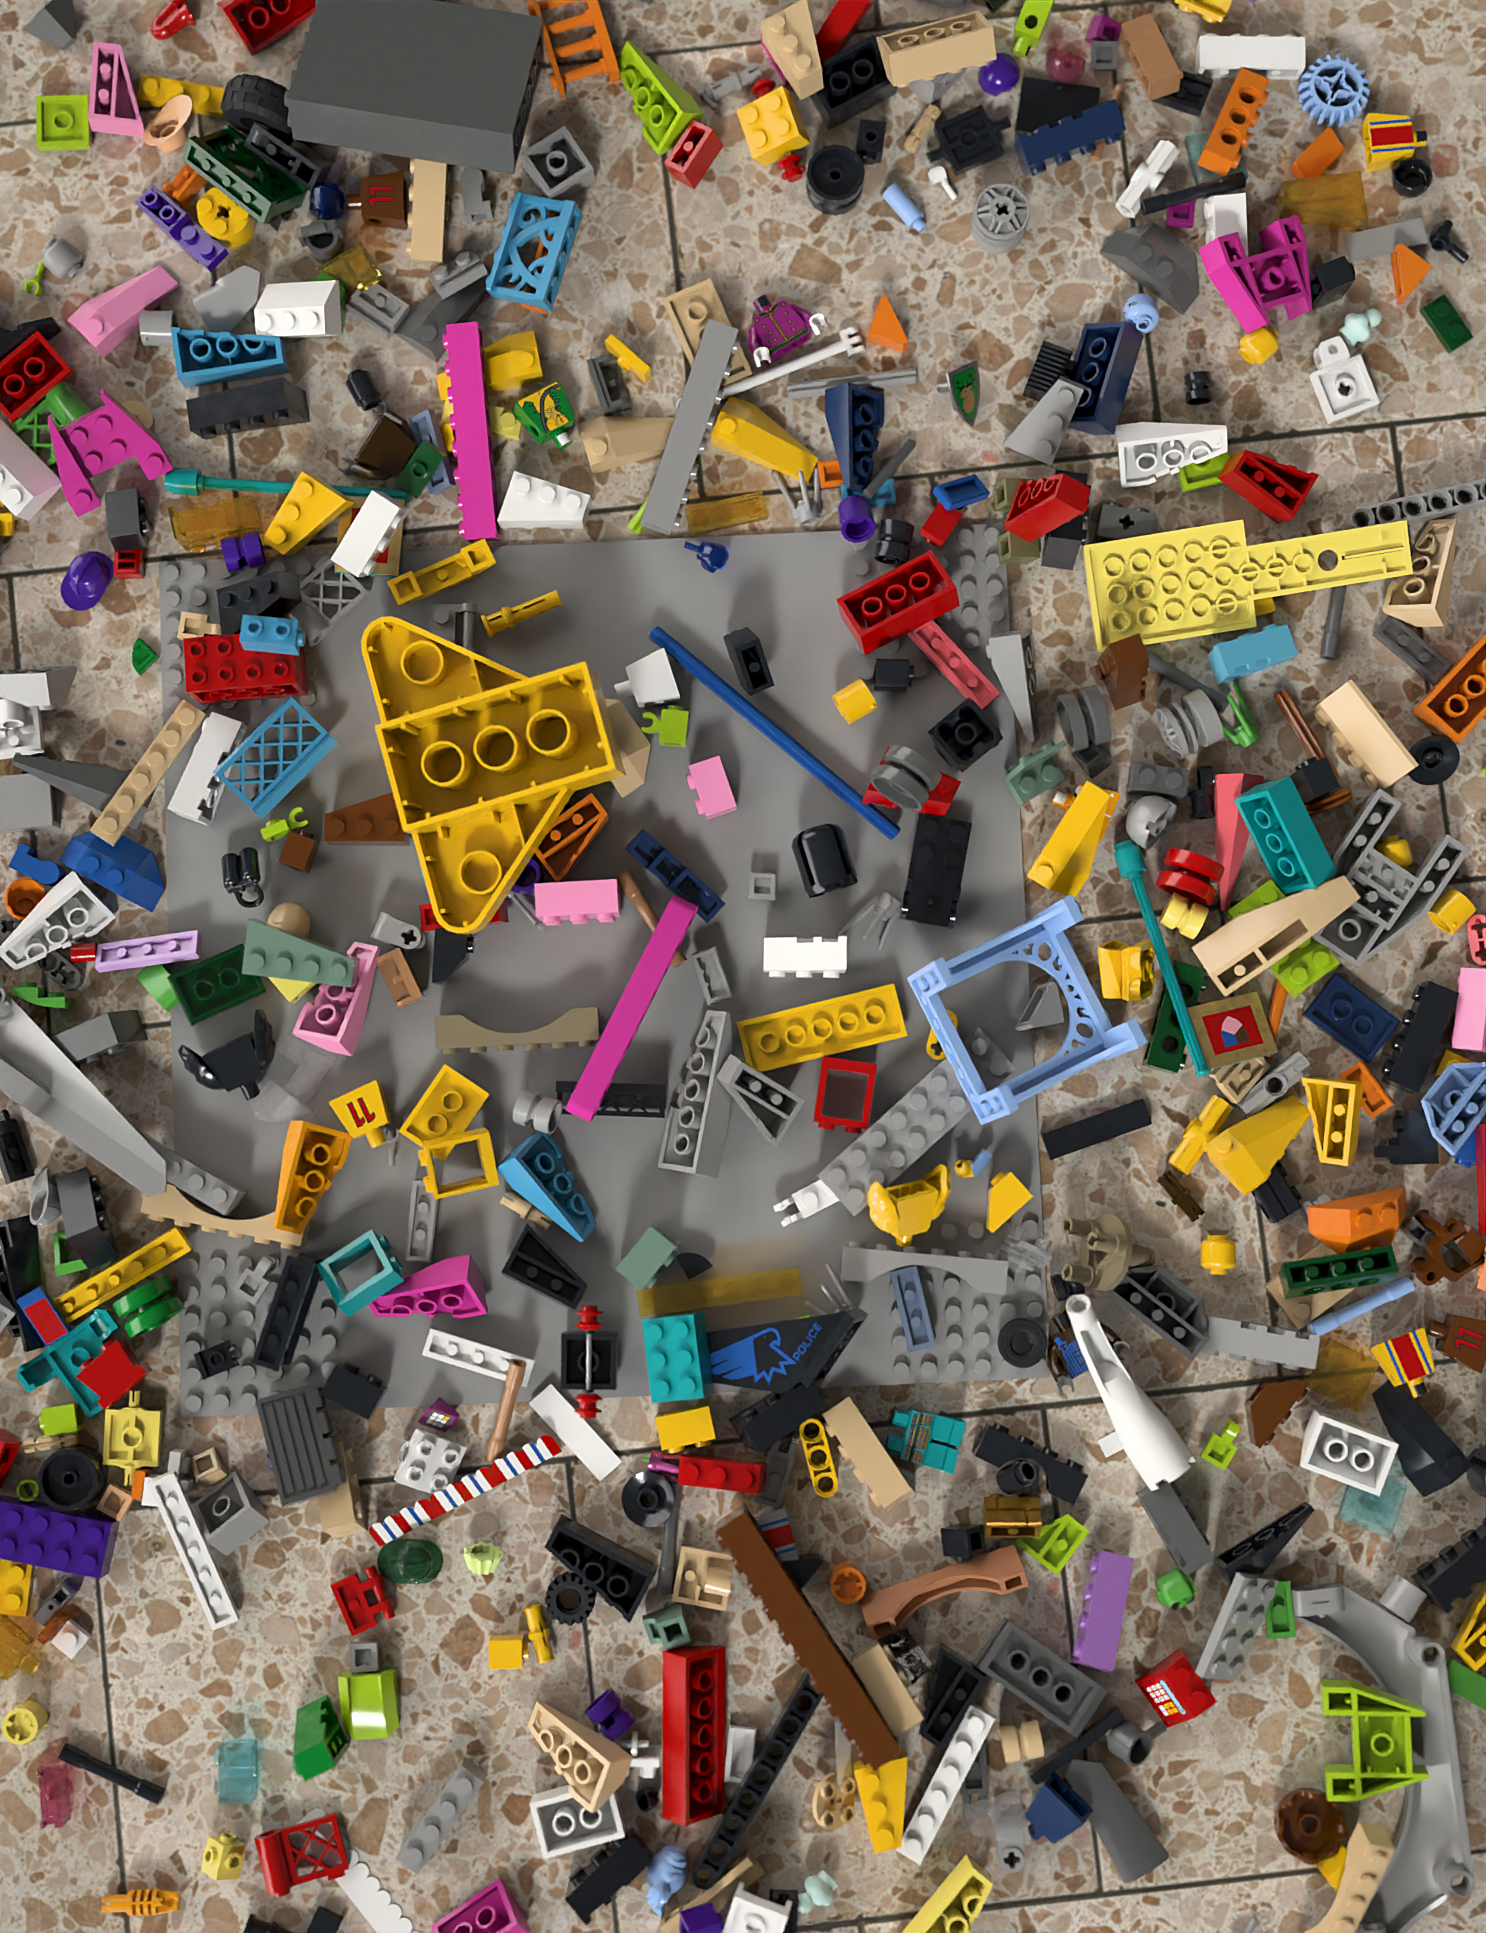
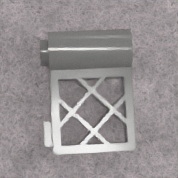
M325 555L313 565L316 570L300 583L302 602L283 616L284 619L299 620L302 630L306 632L305 641L310 646L318 644L332 627L369 596V592L351 573L340 572V581L324 580L325 571L332 565L335 566V562L331 560L332 556L328 558ZM309 585H320V598H308L302 591ZM324 586H339V599L323 598ZM343 586L355 587L360 594L353 600L342 599ZM323 604H339L338 613L329 620L323 613Z

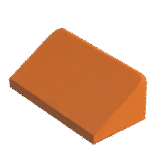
M1329 126L1295 160L1290 168V171L1307 187H1310L1345 150Z

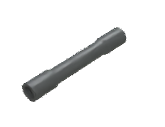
M1336 556L1335 566H1336L1337 563H1338V557H1337V556ZM1347 585L1336 586L1332 589L1327 627L1320 655L1322 659H1337L1340 640L1339 631Z
M1145 647L1149 657V669L1157 671L1189 692L1196 689L1202 690L1208 696L1214 708L1223 714L1229 705L1226 696L1195 680Z
M669 1481L674 1490L675 1506L670 1517L664 1522L661 1562L658 1569L656 1593L660 1595H673L678 1514L682 1496V1485L673 1481Z

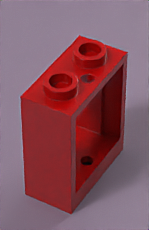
M822 1057L813 1122H819L818 1128L834 1130L835 1125L846 1126L845 1132L861 1134L862 1129H868L877 1064ZM828 1069L868 1075L861 1121L821 1116Z

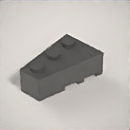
M137 1010L108 1012L50 1037L52 1042L78 1069H81V1064L98 1062L105 1055L119 1053L125 1050L124 1048L148 1040Z
M1162 1479L1157 1482L1159 1489L1151 1491L1147 1486L1135 1494L1176 1565L1186 1575H1189L1216 1558L1208 1547L1210 1542L1201 1529L1198 1530L1193 1521L1196 1518L1188 1505L1183 1506L1178 1498L1182 1494L1174 1481L1169 1483Z

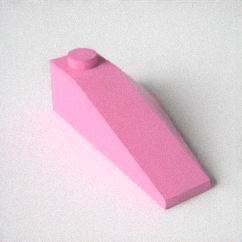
M158 266L86 301L67 321L105 358L139 325L141 311H154L180 285L161 266Z

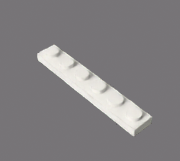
M176 1470L150 1479L148 1482L149 1488L212 1630L238 1621L240 1617Z
M974 1703L971 1704L902 1837V1847L897 1848L896 1851L919 1865L922 1863L996 1719L995 1715Z

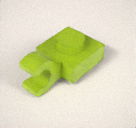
M302 807L293 809L287 820L276 818L265 824L266 827L260 829L264 840L271 843L287 836L289 832L294 833L297 829L307 828L310 825L308 820L297 822V816L305 812Z
M1228 1419L1221 1435L1212 1432L1199 1456L1225 1471L1238 1449L1232 1442L1239 1433L1241 1426Z

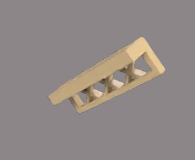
M747 1848L725 1866L712 1888L708 1890L697 1888L663 1915V1918L661 1917L659 1929L663 1933H679L680 1911L711 1902L715 1911H719L734 1899L739 1882L745 1883L744 1891L765 1874L764 1868Z

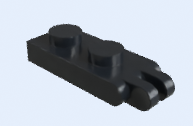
M4 1109L0 1110V1168L7 1185L31 1178L35 1174L18 1123L15 1118L11 1119L9 1112Z

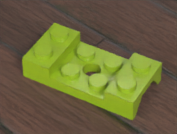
M1270 879L1228 910L1226 917L1232 920L1238 915L1283 899L1285 896ZM1310 937L1268 968L1293 999H1295L1321 977L1335 970L1340 962L1327 946Z

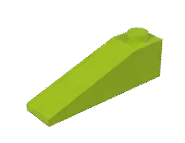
M627 41L616 60L619 73L626 91H630L634 100L633 110L635 115H639L644 126L641 130L645 139L658 155H663L676 146L691 121L694 119L700 122L705 113L681 86L631 41Z

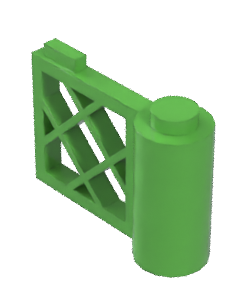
M64 380L47 393L46 398L25 419L19 417L10 426L18 436L26 429H34V442L26 444L33 448V451L38 456L39 448H51V458L46 462L51 469L57 464L52 441L51 444H39L40 429L49 430L48 425H40L41 414L48 408L57 423L59 421L62 424L59 425L61 427L93 411Z

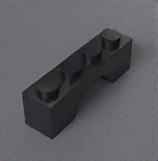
M997 1422L993 1426L986 1423L972 1453L974 1456L998 1468L1012 1459H1031L1040 1464L1045 1473L1046 1490L1072 1505L1075 1504L1088 1477L1082 1471L1083 1465L1071 1459H1068L1066 1463L1057 1458L1059 1453L1045 1446L1043 1450H1040L1033 1446V1440L1021 1434L1016 1438L1008 1434L1009 1428Z

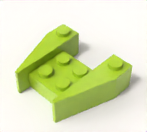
M1320 1679V1699L1323 1715L1351 1717L1353 1764L1323 1763L1327 1801L1356 1802L1429 1778L1425 1765H1412L1410 1716L1426 1717L1422 1704L1348 1679Z

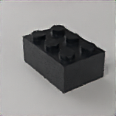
M874 35L821 62L824 88L809 97L829 130L897 94L898 87H893L887 78L878 43Z

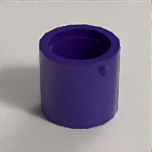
M854 495L840 502L838 518L843 537L853 543L864 542L872 537L875 533V521L869 500L863 496Z
M530 859L512 888L516 893L524 895L535 893L534 884L543 883V871L535 860Z

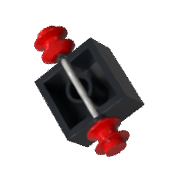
M582 1305L581 1311H576L577 1314L581 1315V1321L575 1325L584 1331H563L561 1333V1390H583L584 1393H580L575 1397V1400L580 1402V1408L574 1410V1412L580 1413V1418H596L597 1413L602 1412L601 1409L597 1408V1402L602 1400V1397L597 1393H593L594 1390H616L618 1387V1331H594L603 1326V1323L598 1321V1315L602 1314L603 1311H598L597 1305Z

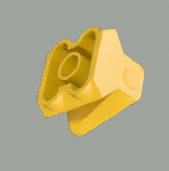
M1112 939L1098 946L1103 998L1124 999L1131 1002L1142 1001L1153 995L1154 973L1152 965L1154 961V948L1151 941L1142 940L1129 947L1125 942Z

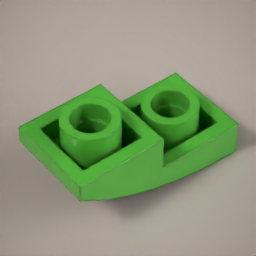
M163 964L145 966L136 977L156 1001L169 1012L174 1006L179 1004L167 980V977L171 975Z
M22 982L20 987L11 988L13 995L27 1002L57 1009H73L72 998L64 997L63 992H49L46 997V989L37 987L35 982Z
M1449 1658L1446 1663L1449 1690L1486 1711V1678Z

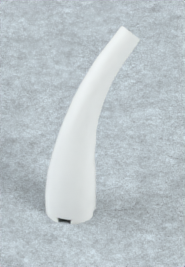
M1081 1294L1072 1296L1066 1303V1309L1073 1331L1122 1447L1151 1491L1159 1489L1157 1482L1162 1479L1169 1483L1191 1468L1188 1462L1193 1463L1196 1459L1170 1421L1149 1399L1116 1355L1097 1319L1090 1299Z

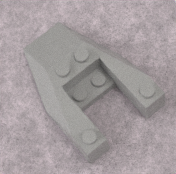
M1380 788L1370 794L1354 818L1332 859L1337 873L1327 879V881L1345 875L1360 896V899L1311 936L1356 968L1427 915L1470 851L1468 847L1450 835L1442 836L1437 839L1414 875L1375 850L1373 846L1402 803Z

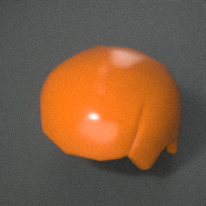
M20 878L13 881L5 892L4 902L8 914L18 921H23L45 897V888L35 879Z

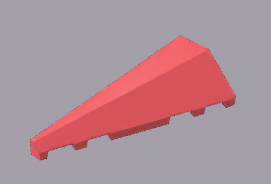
M1246 773L1217 774L1214 776L1215 860L1225 868L1221 881L1217 883L1219 912L1228 911L1230 908L1250 833L1233 799L1255 785L1262 784L1264 776Z

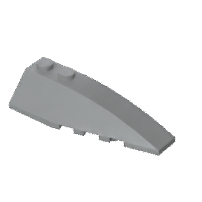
M707 1010L695 1044L698 1046L692 1057H689L686 1065L689 1071L684 1083H679L676 1091L679 1093L675 1107H670L657 1168L718 1179L728 1129L732 1096L716 1076L729 1055H733L730 1013Z

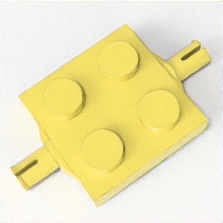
M141 1390L129 1391L128 1407L123 1409L108 1408L105 1413L103 1465H117L125 1468L124 1485H133L134 1474L137 1468L143 1466L158 1467L160 1465L163 1410H148L140 1407Z

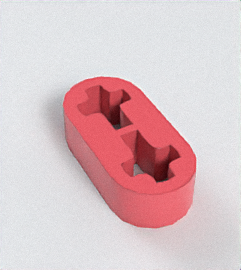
M1474 915L1467 923L1471 956L1477 964L1486 965V958L1480 956V951L1484 950V945L1486 949V928L1482 931L1476 930V925L1480 924V920L1482 923H1486V915Z

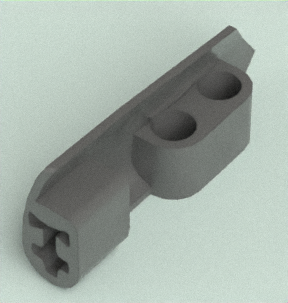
M1072 1758L1065 1776L1072 1789L1093 1809L1088 1820L1094 1831L1099 1835L1124 1883H1131L1165 1862L1169 1858V1853L1101 1762Z

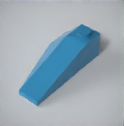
M536 1131L513 1149L496 1169L515 1191L579 1242H582L596 1227L597 1223L584 1196L577 1192L572 1181L575 1177L571 1170L567 1171L561 1158L564 1154L560 1146L551 1135Z

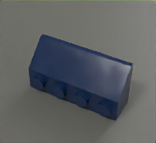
M1129 323L1084 324L1073 360L1075 363L1068 379L1084 385L1085 388L1068 428L1091 435H1114L1115 426L1120 417L1144 335Z

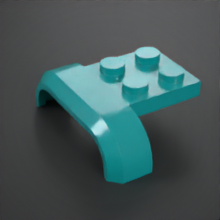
M105 1309L94 1310L95 1313L71 1330L69 1334L63 1336L32 1360L18 1367L16 1377L28 1394L58 1376L88 1419L93 1418L103 1410L97 1402L101 1397L77 1379L76 1376L82 1371L79 1367L92 1356L96 1359L102 1353L100 1348L106 1343L105 1340L120 1329V1325L109 1310Z

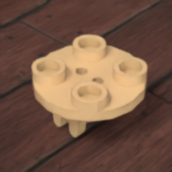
M837 1772L825 1775L821 1781L814 1780L816 1790L813 1796L812 1808L817 1823L825 1829L836 1830L846 1822H852L855 1817V1780L852 1777L846 1776L843 1778L842 1784L838 1786Z

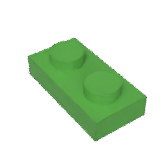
M1288 1579L1278 1581L1275 1595L1269 1602L1264 1614L1266 1637L1268 1639L1296 1637L1291 1586Z

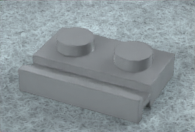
M471 249L468 252L458 254L451 262L436 267L427 277L441 298L445 299L488 274L484 264Z
M367 276L352 295L350 302L344 306L346 311L388 340L393 330L397 329L410 311V306Z

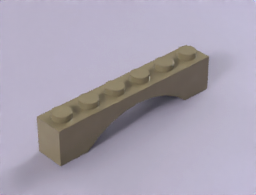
M598 1007L569 1009L564 1015L549 1025L522 1033H501L488 1030L475 1024L463 1015L434 1016L436 1049L443 1050V1055L460 1054L459 1049L470 1048V1053L487 1052L486 1047H497V1052L514 1051L513 1046L524 1045V1050L541 1049L540 1044H551L552 1049L568 1048V1043L578 1042L579 1047L595 1046V1041H599L601 1038Z

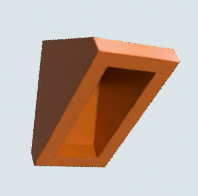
M1397 244L1391 252L1390 258L1397 305H1402L1432 266L1404 244Z
M882 296L871 323L867 341L903 353L907 351L909 341L887 296Z

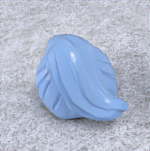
M677 1846L663 1847L661 1851L653 1855V1861L646 1870L647 1882L650 1885L647 1896H645L646 1902L662 1918L665 1903L668 1902L671 1894L676 1893L684 1886L688 1876L687 1855L684 1850Z

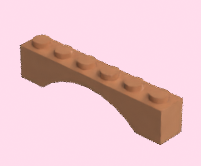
M1013 1544L1007 1547H1000L993 1552L981 1556H974L968 1561L948 1565L941 1570L929 1574H922L915 1579L896 1583L889 1588L870 1592L863 1596L859 1603L871 1639L874 1640L899 1631L905 1621L916 1610L943 1595L969 1590L989 1591L1004 1595L1029 1585L1019 1555Z

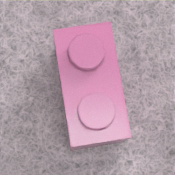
M719 756L689 765L690 773L686 774L690 790L696 789L699 798L694 801L699 815L705 814L706 820L737 810V805Z

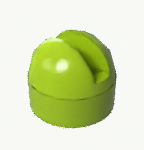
M32 1479L21 1481L16 1489L18 1498L25 1502L34 1500L40 1492L37 1482ZM27 1483L29 1484L30 1489L34 1494L31 1497H29L25 1487L23 1486Z

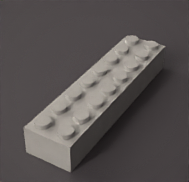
M980 1028L962 1042L987 1091L997 1087L1017 1069ZM947 1057L817 1174L818 1178L853 1216H856L868 1205L867 1192L870 1189V1185L876 1181L885 1189L973 1109L955 1074L956 1071L952 1063L950 1065Z

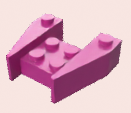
M1298 215L1277 220L1258 232L1265 250L1264 253L1247 257L1238 232L1218 237L1198 249L1208 277L1247 334L1270 323L1266 311L1284 306L1288 319L1291 321L1312 310L1307 242Z
M104 388L100 390V396L105 405L61 427L52 414L48 416V426L63 494L77 517L102 504V498L92 483L91 477L133 456L136 457L149 481L173 469L172 461L160 440Z

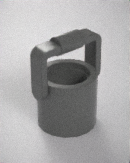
M316 220L307 226L297 228L298 239L302 247L308 246L312 257L317 262L332 264L341 258L344 251V244L341 238H344L338 220Z

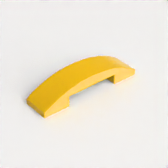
M485 538L461 548L460 553L414 573L409 571L387 581L398 606L414 603L439 594L495 565L496 561Z

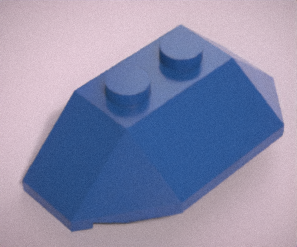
M90 831L71 838L59 859L61 863L150 912L154 911L166 890L153 851L124 835L120 837L113 847Z

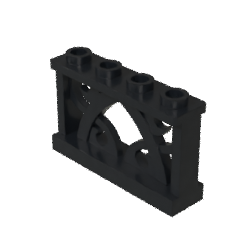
M300 1253L298 1256L287 1255L251 1363L277 1372L280 1371L281 1365H290L292 1363L321 1277V1273L316 1265L324 1260L304 1253Z

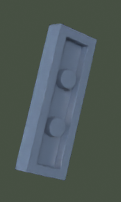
M427 409L408 419L414 435V442L417 445L416 449L426 439L447 455L435 410ZM448 455L427 485L429 494L437 495L456 485Z
M917 1265L889 1271L908 1351L913 1352L936 1346Z

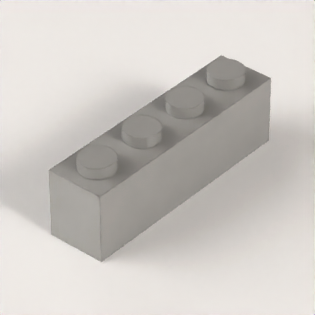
M465 1757L404 1842L395 1859L418 1875L482 1786L488 1773Z

